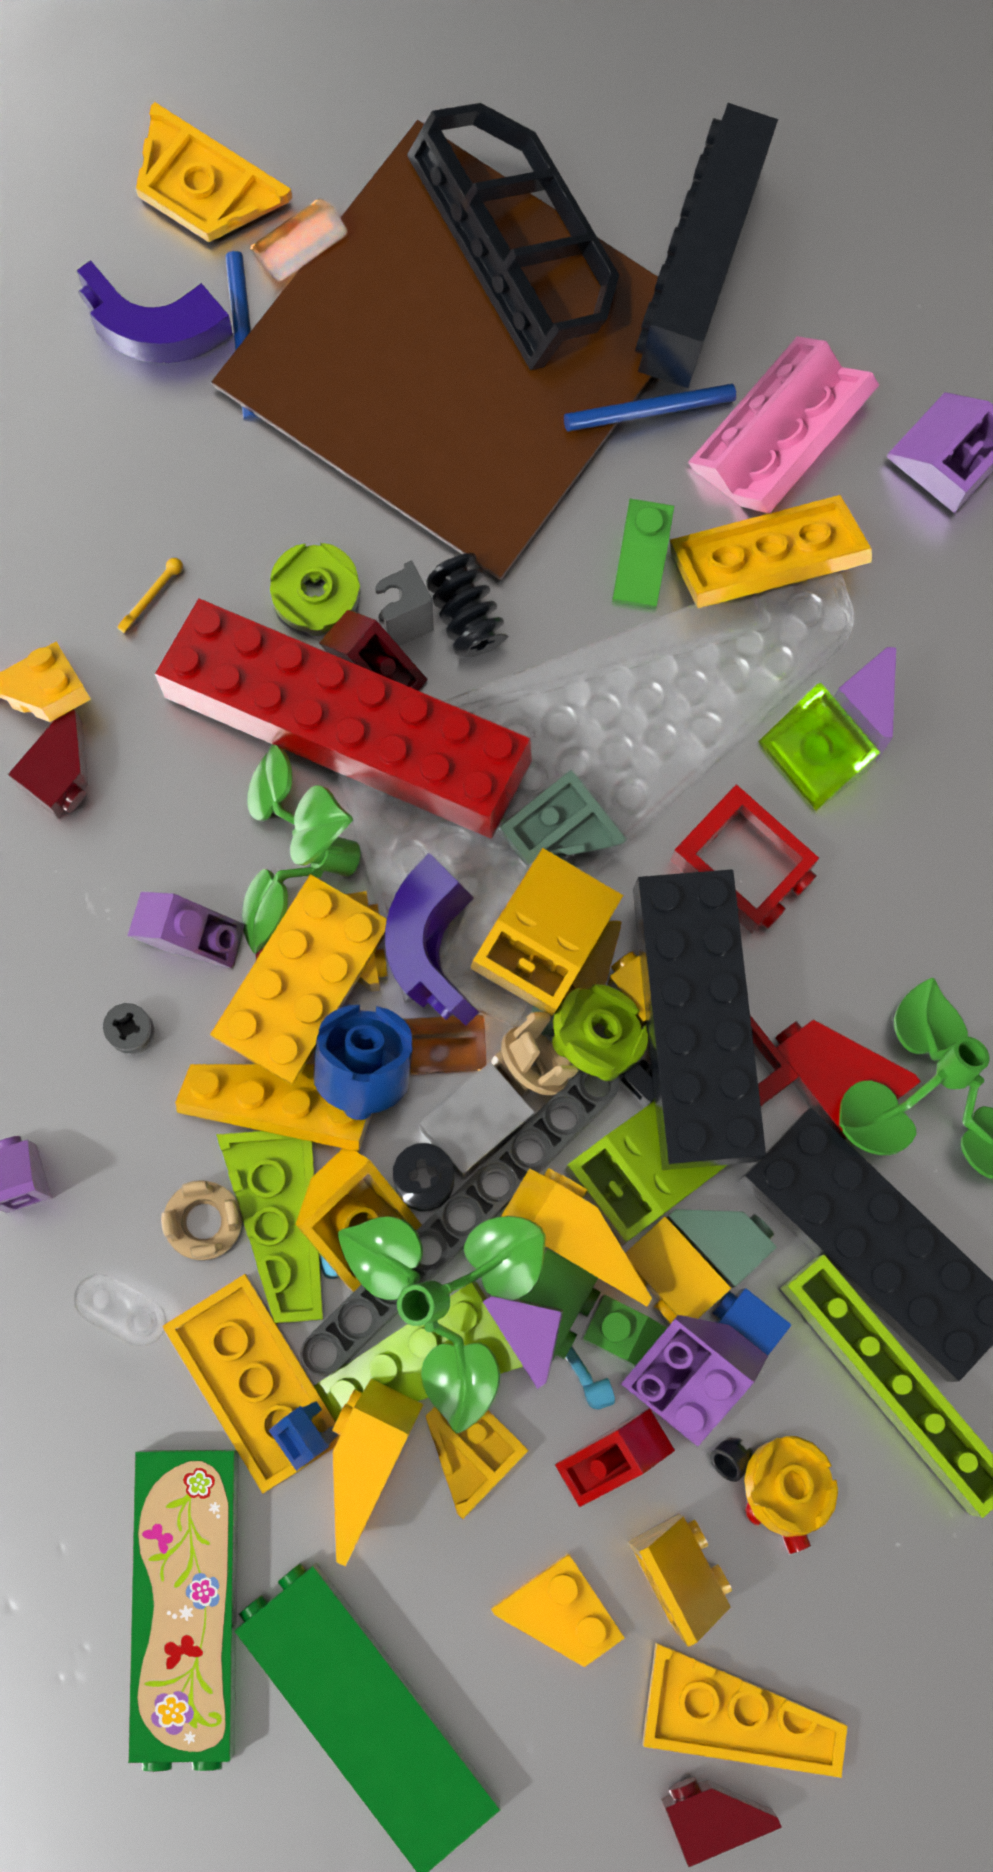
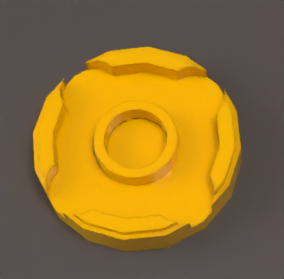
M798 1436L775 1438L758 1447L747 1464L744 1478L746 1497L755 1517L770 1531L785 1537L804 1536L826 1525L836 1508L838 1486L837 1480L832 1479V1473L829 1470L832 1465L827 1456L813 1442Z

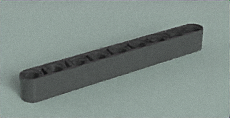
M580 1070L559 1093L555 1094L416 1230L420 1240L433 1239L442 1248L441 1257L437 1262L431 1265L419 1263L413 1269L420 1275L418 1283L431 1281L464 1248L469 1234L475 1227L489 1219L495 1218L509 1204L529 1168L540 1173L613 1101L619 1090V1076L612 1081H608L610 1085L608 1094L596 1097L589 1094L585 1089L584 1080L590 1074ZM564 1106L573 1110L577 1118V1123L573 1128L561 1130L553 1125L550 1115L557 1107ZM527 1139L540 1143L544 1153L541 1160L531 1164L522 1161L517 1155L516 1150L519 1143ZM498 1172L507 1177L510 1189L505 1195L493 1197L485 1192L482 1182L488 1174ZM456 1206H468L474 1211L476 1222L473 1227L465 1231H459L450 1225L448 1216ZM361 1284L302 1344L300 1355L306 1370L314 1375L329 1376L346 1365L398 1313L397 1299L384 1300L367 1291ZM356 1306L368 1308L372 1315L371 1326L367 1331L360 1334L349 1331L345 1322L348 1311ZM321 1340H329L337 1350L336 1360L328 1368H319L311 1360V1349L315 1343Z

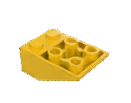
M542 848L473 959L470 969L539 1010L549 1013L552 1017L624 895Z

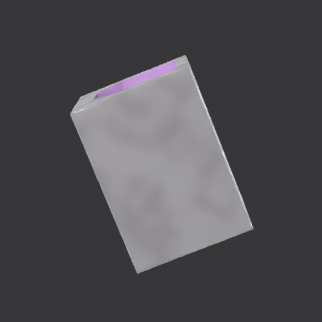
M489 1062L421 1120L419 1126L420 1131L430 1143L440 1147L449 1156L454 1171L464 1180L515 1135L534 1116V1111L495 1066Z

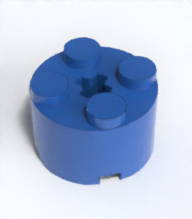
M348 1005L326 1016L319 1027L315 1051L314 1085L319 1094L329 1104L343 1110L348 1117L355 1120L367 1119L372 1113L384 1111L397 1104L407 1093L409 1085L412 1034L408 1024L393 1011L376 1006V1012L360 1011V1005Z

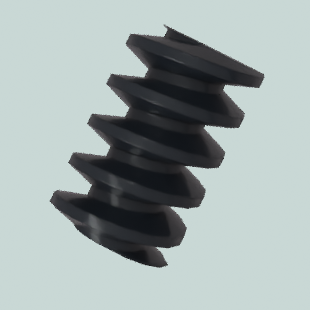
M472 552L464 553L441 562L426 579L428 590L434 593L433 603L441 609L439 612L441 622L448 625L446 628L447 636L455 641L453 650L460 657H472L486 653L498 647L509 637L506 634H495V631L504 625L503 618H488V615L497 609L496 602H481V599L490 593V587L488 585H474L483 577L484 573L482 569H467L477 560L475 553Z
M416 1143L405 1148L397 1156L393 1166V1183L397 1194L409 1208L419 1212L433 1211L441 1207L450 1198L454 1188V1167L449 1156L440 1147L430 1143ZM427 1168L428 1174L434 1176L430 1179V1187L421 1188L419 1181H411L418 1178L417 1170Z

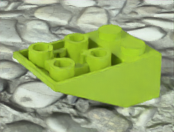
M653 1101L567 1164L565 1171L574 1182L587 1189L584 1196L591 1204L598 1207L614 1236L623 1246L728 1165L662 1170L655 1101Z

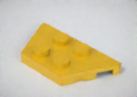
M156 102L151 105L148 137L144 140L142 151L143 165L139 169L136 184L139 198L207 242H211L289 203L292 199V192L289 187Z

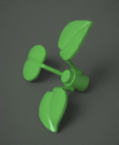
M275 744L270 746L269 751L261 759L253 773L247 793L248 809L251 816L258 821H266L274 811L277 816L295 825L292 831L293 838L290 846L291 859L295 864L302 866L310 864V867L279 870L275 876L272 871L263 869L250 883L243 901L242 923L245 924L243 932L246 941L255 954L267 944L287 911L288 892L283 883L286 879L309 876L310 874L321 878L324 871L349 877L357 869L361 855L358 842L339 837L354 819L340 806L328 788L320 785L311 787L300 800L295 815L284 809L281 801L286 798L292 787V767L286 752Z
M930 978L912 989L901 1001L895 1012L894 1029L899 1041L908 1051L914 1054L930 1053L931 1059L938 1061L937 1074L901 1104H898L895 1094L881 1083L869 1080L854 1084L847 1090L841 1100L839 1125L844 1135L860 1149L876 1155L897 1154L905 1150L916 1136L915 1124L904 1112L912 1108L940 1083L944 1087L953 1090L964 1089L970 1086L962 1118L963 1125L969 1130L961 1137V1149L968 1163L977 1172L993 1179V1108L982 1106L973 1113L978 1089L984 1083V1078L979 1074L989 1064V1053L979 1040L968 1037V1031L962 1017L942 994L935 978Z
M392 1216L378 1217L340 1230L338 1238L345 1259L356 1278L367 1291L384 1300L397 1299V1310L404 1322L412 1326L424 1325L426 1332L434 1331L453 1342V1344H440L428 1353L421 1369L422 1383L428 1398L446 1418L455 1433H460L470 1428L485 1415L496 1397L500 1384L499 1364L494 1353L486 1344L477 1342L464 1346L463 1338L439 1324L438 1320L442 1319L449 1311L451 1303L449 1294L479 1278L482 1279L485 1290L491 1296L515 1300L531 1292L539 1282L543 1271L546 1240L543 1229L531 1220L516 1216L497 1217L479 1224L469 1234L464 1244L465 1256L476 1270L443 1285L437 1281L418 1283L420 1275L413 1269L421 1262L423 1256L422 1242L417 1231L405 1220Z

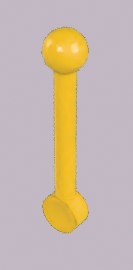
M173 557L167 560L166 570L132 611L119 623L117 628L125 634L173 575H178L182 572L183 563L180 559Z

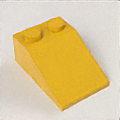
M529 1168L501 1217H522L538 1224L545 1233L546 1247L647 1307L652 1297L598 1207L583 1199L587 1189L550 1168L547 1169L544 1175Z
M370 1379L363 1393L356 1389L353 1390L332 1429L333 1432L340 1435L333 1450L336 1562L343 1566H346L424 1405L373 1379Z
M677 1514L628 1541L672 1628L688 1647L694 1645L731 1608L725 1595L732 1592V1588L719 1564L710 1568L702 1552V1549L709 1545L695 1519L687 1523L684 1516Z

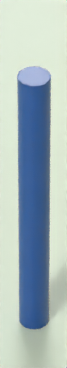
M231 251L226 253L225 259L236 350L251 332L243 254L239 251ZM242 406L243 419L259 418Z
M731 383L564 414V425L569 432L733 402L736 400V388Z

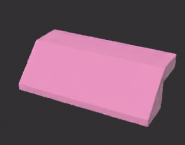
M797 336L688 463L693 470L741 507L770 514L878 388L879 383L872 372L842 367L827 341Z

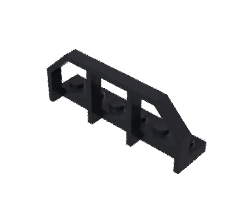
M482 103L431 111L410 148L407 157L530 371L543 368L563 341L594 334L600 330L608 318L619 273L536 132ZM473 125L522 151L534 172L472 183L441 130ZM545 190L571 237L510 250L483 202ZM582 254L601 286L594 313L554 324L521 267Z

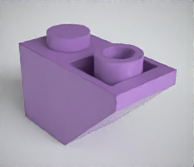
M141 892L127 936L163 951L232 968L245 924L174 893Z

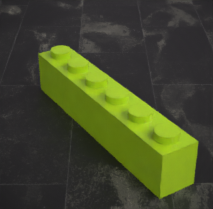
M824 1254L815 1257L780 1287L781 1291L969 1515L984 1518L993 1510L992 1452Z

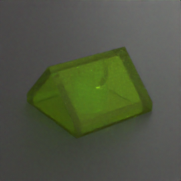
M822 683L817 684L758 741L815 811L823 807L868 772L880 755L879 750Z

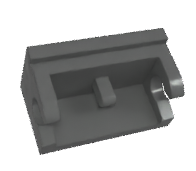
M411 560L404 564V569L383 578L375 587L377 594L385 593L390 588L399 589L400 600L389 603L378 615L379 621H384L385 631L398 646L434 631L433 600Z

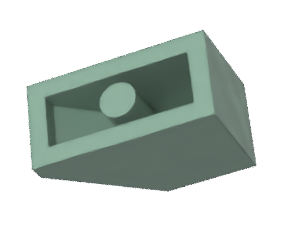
M675 1209L666 1217L731 1289L744 1280L777 1248L770 1240L774 1236L773 1231L756 1214L749 1218L742 1211Z

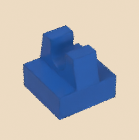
M317 1401L304 1407H298L269 1429V1432L296 1471L326 1450L330 1443L339 1435L332 1431L334 1426L324 1432H319L312 1423V1418L322 1410Z

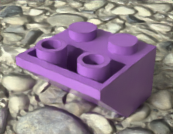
M944 392L888 453L887 458L955 513L993 471V404L986 400Z
M677 1315L625 1377L621 1385L698 1447L752 1386L768 1356L730 1325Z

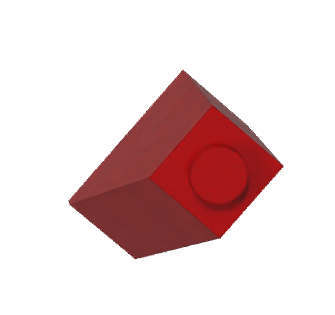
M814 1019L804 1027H801L796 1021L775 1037L779 1043V1046L776 1048L799 1076L793 1082V1085L811 1108L844 1140L847 1137L839 1125L840 1104L844 1094L851 1086L861 1081L870 1080L887 1086L898 1100L921 1082L916 1074Z

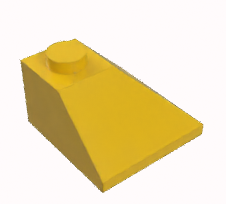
M344 1148L311 1178L295 1224L353 1292L361 1283L352 1272L343 1254L338 1238L340 1230L378 1217L387 1216L401 1218L411 1224L415 1230L422 1226L374 1164L355 1150Z

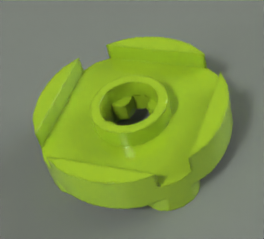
M304 543L288 549L274 564L270 577V593L276 613L290 627L307 632L312 636L326 634L347 610L354 612L361 593L356 566L351 558L338 547L326 543H320L321 546H306ZM322 579L326 582L323 586V591L325 592L319 597L316 595L312 597L306 595V581L311 580L316 583Z
M593 984L590 989L579 990V987L568 994L555 1012L553 1019L555 1033L552 1038L553 1048L558 1055L567 1058L581 1071L597 1076L604 1081H612L620 1074L630 1070L643 1056L648 1043L646 1025L641 1028L640 1021L636 1017L639 1009L629 997L619 990L607 985ZM597 1023L602 1024L605 1027L604 1034L610 1039L598 1036L592 1027L596 1026Z

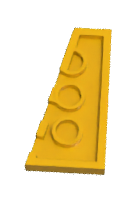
M190 1064L175 1101L177 1113L360 1152L371 1116L364 1120L351 1119L343 1110L329 1104L319 1094L314 1085L315 1064H306L293 1086L257 1064Z
M655 1642L642 1740L643 1747L842 1778L847 1725Z

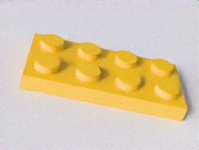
M841 495L670 539L671 555L697 608L719 604L724 601L872 563V548Z
M310 874L210 1033V1036L293 1086L316 1049V1040L321 1022L330 1013L342 1007L384 939L387 918Z
M246 1274L162 1326L262 1494L335 1448L340 1435L330 1443L326 1450L296 1471L269 1432V1429L298 1407H304L316 1401L322 1409L311 1420L317 1430L324 1432L334 1426L336 1421Z

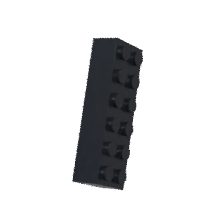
M727 103L722 120L713 118L706 138V146L703 154L699 157L691 189L687 192L681 210V218L678 226L674 229L669 244L665 264H662L652 301L648 304L642 322V330L635 348L636 353L642 354L638 372L689 388L778 122L777 118L731 103Z
M730 869L638 877L633 887V900L662 1170L758 1162L766 1156L734 871Z
M811 1107L766 1151V1156L756 1162L739 1180L756 1199L817 1257L824 1254L861 1299L947 1382H960L993 1346V1280Z

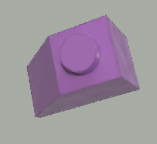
M20 1136L0 1140V1211L10 1213L53 1198L37 1145L28 1139L22 1141Z

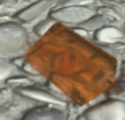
M318 198L251 245L250 249L272 278L279 282L345 237L347 229L334 207L325 200Z
M476 1015L467 1025L463 1024L455 1016H450L447 1020L443 1017L403 1019L408 1024L412 1034L410 1075L480 1071L486 1066L483 1015Z

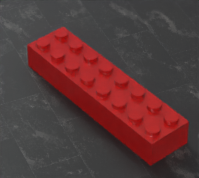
M200 598L196 601L155 672L164 697L268 743L278 745L291 753L490 839L493 838L532 762L531 741L527 736Z

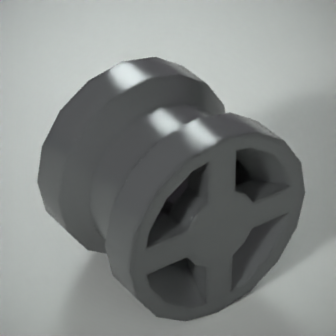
M122 1003L114 1006L108 1011L103 1022L105 1038L116 1050L124 1054L135 1055L141 1053L151 1045L154 1039L155 1027L152 1019L141 1007L135 1004ZM131 1017L130 1022H127L126 1024L122 1025L124 1022L129 1021Z

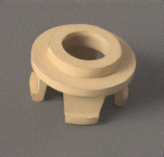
M533 1012L526 1016L527 1021L521 1026L512 1028L504 1035L501 1042L502 1056L509 1071L522 1085L542 1095H555L566 1086L568 1078L575 1076L578 1068L571 1065L572 1063L567 1058L558 1055L553 1048L552 1042L541 1034L550 1021V1014ZM534 1062L539 1067L541 1075L530 1069Z
M198 1180L183 1184L182 1188L173 1194L166 1205L165 1211L161 1214V1225L168 1242L178 1253L193 1260H211L225 1254L236 1243L242 1229V1215L237 1199L229 1190L214 1182ZM201 1204L214 1206L221 1216L219 1231L208 1239L194 1237L187 1227L189 1212L195 1206Z

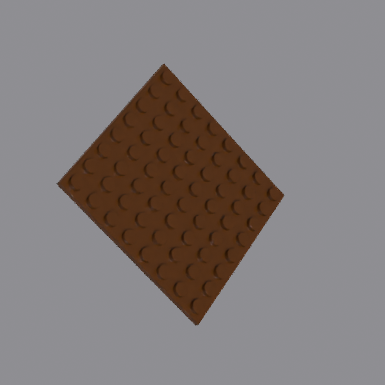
M417 119L214 377L211 384L459 553H475L477 560L474 563L499 580H502L618 424L613 423L568 432L564 425V414L635 401L652 378V376L638 372L642 354L636 353L635 348L642 330L641 326L648 304L652 301L655 292L654 289L658 276L598 238L619 273L606 322L597 333L563 341L545 367L530 371L407 157L410 148L424 123ZM447 139L472 183L505 177ZM531 193L483 202L510 250L571 237L558 212ZM582 254L521 267L554 324L594 313L601 286Z

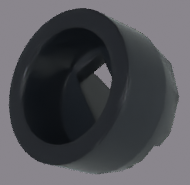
M733 1437L722 1441L710 1453V1461L714 1469L723 1478L737 1482L745 1475L747 1464L753 1455V1451L750 1447L746 1450L741 1445L742 1439Z

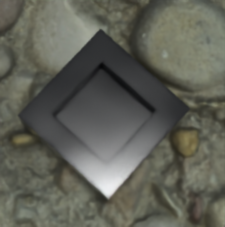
M642 1059L639 1063L636 1062L630 1070L619 1075L620 1082L644 1107L655 1101L651 1065L647 1061Z

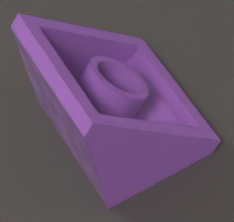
M886 647L840 686L824 714L827 720L862 758L870 763L877 762L893 738L896 648Z
M491 1296L484 1300V1305L536 1388L538 1389L546 1384L551 1370L563 1309L518 1299L508 1300L496 1296Z

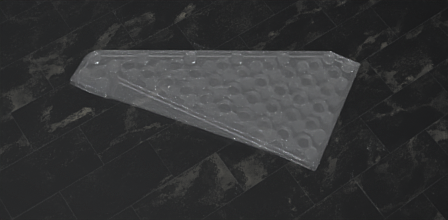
M841 571L702 608H697L696 604H693L444 700V702L530 738L532 762L498 827L572 769L627 839L618 846L561 858L588 875L593 876L844 646L854 625V608ZM338 773L349 814L354 819L352 825L360 846L375 904H378L381 916L387 918L390 906L400 885L428 853L474 897L446 928L440 943L439 956L443 972L456 988L476 983L483 976L470 969L472 961L532 864L525 865L498 829L493 838L490 839ZM400 987L404 1003L414 1001Z

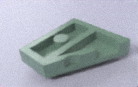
M572 769L497 828L525 865L532 864L542 848L562 858L618 846L627 840Z

